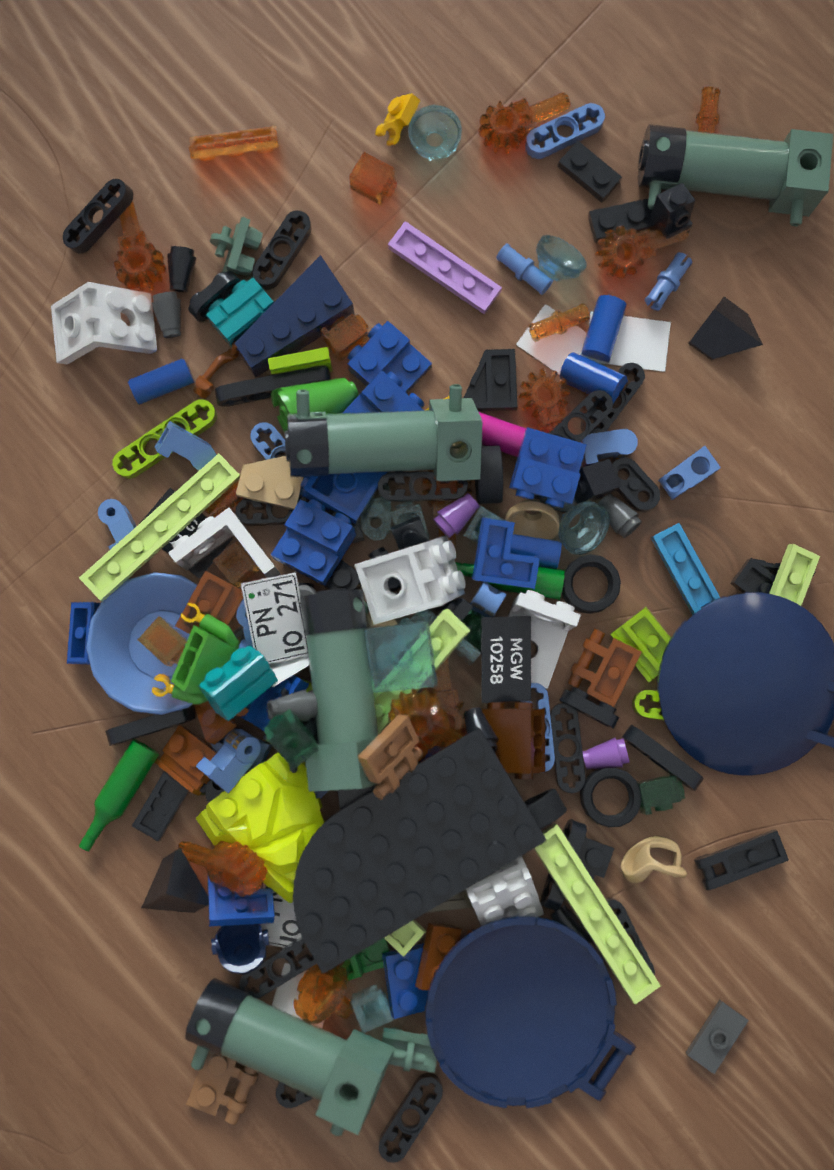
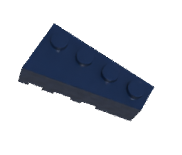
M320 255L235 342V345L244 362L256 378L269 370L268 358L296 353L354 317L353 303Z

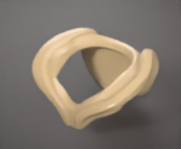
M659 836L649 837L635 844L624 855L621 863V871L625 879L635 884L644 881L652 870L672 875L675 878L681 877L684 879L687 875L686 870L680 867L681 852L677 843ZM658 847L674 851L673 866H666L654 860L650 854V849Z

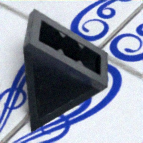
M725 296L688 343L711 361L763 345L748 313Z
M181 848L162 859L141 908L195 913L208 906V895Z

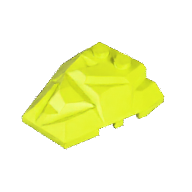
M283 749L241 777L229 794L226 791L222 792L208 803L206 809L196 817L197 822L213 845L222 850L269 888L273 889L274 892L290 904L293 902L294 879L300 857L311 837L324 823L320 811L323 808L320 798H316L314 791L309 792L306 762L300 755L298 758V771L292 773Z

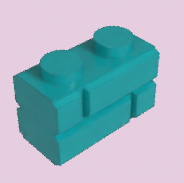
M252 277L247 282L242 280L237 283L232 289V294L225 300L221 298L213 302L209 307L210 312L206 316L211 325L232 348V343L237 341L274 301Z
M248 645L246 648L236 650L231 655V659L222 667L209 671L205 676V680L198 687L207 698L213 710L226 721H229L274 685L278 679L264 655Z

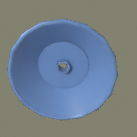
M153 572L126 580L108 598L101 602L90 621L86 649L92 674L111 699L134 712L158 715L189 708L193 705L192 703L172 698L170 693L157 697L152 693V687L166 688L163 682L154 680L158 674L167 675L170 681L173 677L190 635L175 627V624L197 586L196 583L182 575ZM161 639L167 641V647L164 650L158 648V642Z

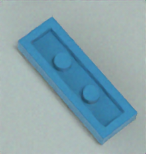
M680 523L651 537L655 548L692 615L701 610V607L720 598Z

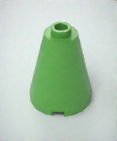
M346 378L280 387L272 390L271 393L273 407L279 406L280 415L277 416V419L284 434L285 430H287V414L297 413L296 392L298 390L306 389L309 391L310 412H326V414L343 413L359 396L354 382H349Z

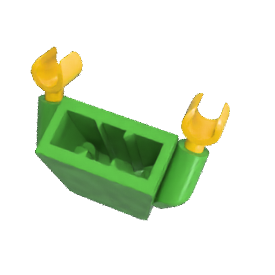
M187 603V605L196 609L197 614L194 618H187L181 613L183 620L186 622L196 621L200 625L199 627L193 626L171 681L167 675H156L154 680L163 682L166 688L152 687V693L157 697L170 693L172 698L199 705L208 700L198 685L205 680V676L209 671L222 667L231 659V655L239 648V640L227 624L208 613L203 615L196 604Z

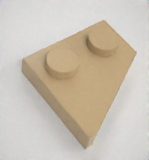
M286 456L245 464L242 467L236 496L294 510L298 503L302 487L301 483L304 477H290L289 462H286Z

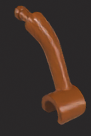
M236 341L232 343V349L217 356L202 376L199 375L197 377L193 392L201 398L206 399L212 393L214 384L209 382V380L216 371L225 363L233 361L239 356L235 345Z

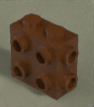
M505 702L487 703V708H481L499 739L497 742L498 749L495 751V754L506 772L515 773V779L521 780L534 779L535 773L545 772V709H533V703L515 702L514 708H505Z

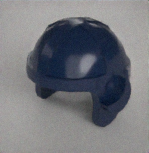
M260 924L222 926L216 932L215 938L211 939L213 955L218 954L221 965L228 972L240 975L249 974L260 967L266 958V946L269 945L270 938L268 929H263Z

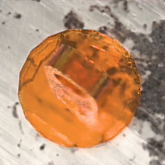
M318 964L310 967L299 981L297 991L300 993L298 1000L294 998L295 1013L310 1024H318L326 1020L332 1013L347 1020L356 1008L344 995L348 981L346 969L339 964L323 974Z

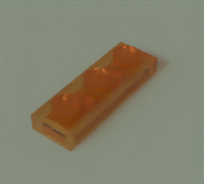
M277 126L194 136L189 139L191 159L199 158L201 161H209L216 158L217 155L228 154L229 157H238L244 155L247 151L255 150L258 153H268L273 151L274 148L279 147Z

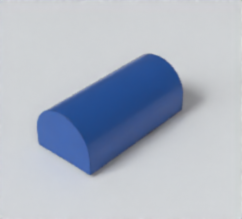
M601 295L598 297L581 351L582 355L607 363L610 362L627 306L624 300L611 295Z
M575 352L567 356L560 371L561 382L587 394L597 390L605 391L611 396L613 404L628 381L627 376Z
M179 359L128 381L133 396L139 405L195 383L189 365L184 359Z
M513 534L510 553L540 558L539 566L557 569L562 543L561 541Z
M71 602L67 664L90 665L86 649L90 621L101 603Z

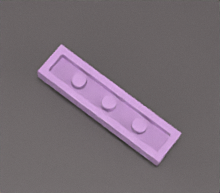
M406 221L388 243L389 250L482 314L487 312L501 292V286Z

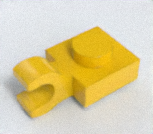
M413 93L395 97L388 106V114L384 123L376 128L375 135L377 137L384 136L386 131H388L389 139L386 144L388 146L396 145L400 139L403 127L409 125L421 100Z

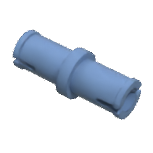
M508 243L501 248L496 256L498 261H501L515 273V277L519 281L524 280L541 295L553 283L552 278H549L534 266L532 259L524 258Z
M676 253L667 269L658 275V282L644 299L647 305L655 301L650 308L657 311L661 310L662 305L671 292L676 291L680 286V279L692 265L690 257L685 262H682L686 257L685 253Z

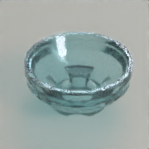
M441 105L423 107L411 118L408 129L409 140L413 149L424 158L432 160L446 158L457 149L462 135L461 122L458 116L447 107ZM432 133H437L443 137V143L436 147L430 146L426 138Z
M544 235L538 241L536 255L539 269L555 281L574 279L579 277L587 267L586 260L582 254L568 242L552 235Z
M584 501L571 507L563 514L559 527V540L565 549L575 555L586 554L595 549L608 532L610 524L608 512L604 507L592 501ZM580 514V520L577 525L570 528L569 524L573 518Z

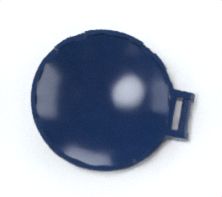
M743 592L742 594L728 597L723 596L701 607V610L678 627L668 642L660 662L657 693L660 699L661 714L670 734L685 752L695 760L723 773L753 776L774 772L791 765L805 756L817 743L834 748V736L828 734L834 720V643L824 626L808 610L791 600L777 595L762 592Z
M530 916L510 917L479 927L460 940L448 952L436 970L430 984L426 1002V1029L430 1046L442 1071L467 1095L492 1106L507 1108V1105L526 1106V1108L539 1107L552 1103L553 1098L564 1094L568 1090L571 1093L577 1088L601 1101L606 1094V1086L626 1056H631L636 1049V1046L629 1039L615 1031L616 993L613 981L602 958L585 938L567 926L552 920ZM612 1045L615 1046L616 1049L614 1050V1052L612 1053V1055L610 1056V1058L608 1059V1061L606 1062V1064L604 1065L596 1079L593 1081L591 1077L593 1076V1074L595 1073V1071L597 1070V1068L599 1067V1065L611 1049Z

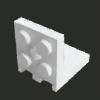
M87 282L51 305L57 363L69 364L97 347L147 354L157 351L151 293ZM121 313L125 314L130 321V326H127L126 323L122 321Z
M227 508L215 518L210 516L198 525L199 530L190 537L185 535L179 538L172 545L174 549L169 552L175 563L188 570L235 535L267 578L281 575L230 508Z
M447 536L355 564L374 625L443 605L465 594V579L462 572L457 569L454 560L456 558V550L453 543L448 541ZM390 577H396L401 582L402 587L399 594L390 591L388 587Z
M527 590L526 593L520 592L514 599L508 616H531V642L537 647L536 655L531 658V683L541 684L545 689H548L567 633L577 627L581 614L573 612L575 607L560 601H557L556 604H551L544 601V595Z
M522 856L466 889L481 926L504 918L521 916L539 917L544 914L532 877Z

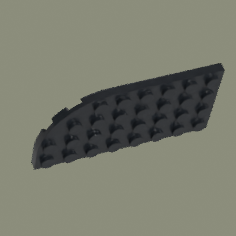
M480 727L418 763L412 773L408 771L399 781L400 786L393 793H388L383 799H379L374 795L373 791L369 792L332 815L311 837L296 869L293 886V904L300 933L323 974L547 841Z

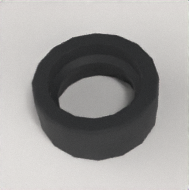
M500 446L481 447L480 479L475 480L478 504L502 503L503 464Z
M589 554L578 557L565 569L562 589L564 600L581 613L593 614L603 611L613 604L619 595L621 580L618 570L612 562L602 556ZM589 566L601 570L608 581L606 594L599 601L586 602L578 598L572 586L573 578L577 571Z
M600 768L591 772L586 778L585 785L580 790V801L585 814L594 822L606 827H621L631 822L638 814L642 803L641 789L636 779L628 772L618 768ZM616 779L625 785L629 800L626 808L621 813L605 815L596 809L592 794L600 781Z
M556 789L544 791L524 801L540 829L556 821L567 811Z

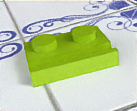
M328 347L268 358L271 375L315 366H328L330 372L333 371Z
M645 607L610 635L642 651L635 666L645 679L651 682L658 676L660 662L671 637L649 609Z

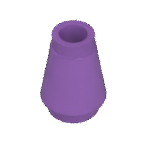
M467 493L464 497L437 512L438 515L433 521L450 538L454 533L456 535L459 534L480 506Z
M614 737L586 751H582L586 769L623 767L622 764L630 763L624 738L616 740Z

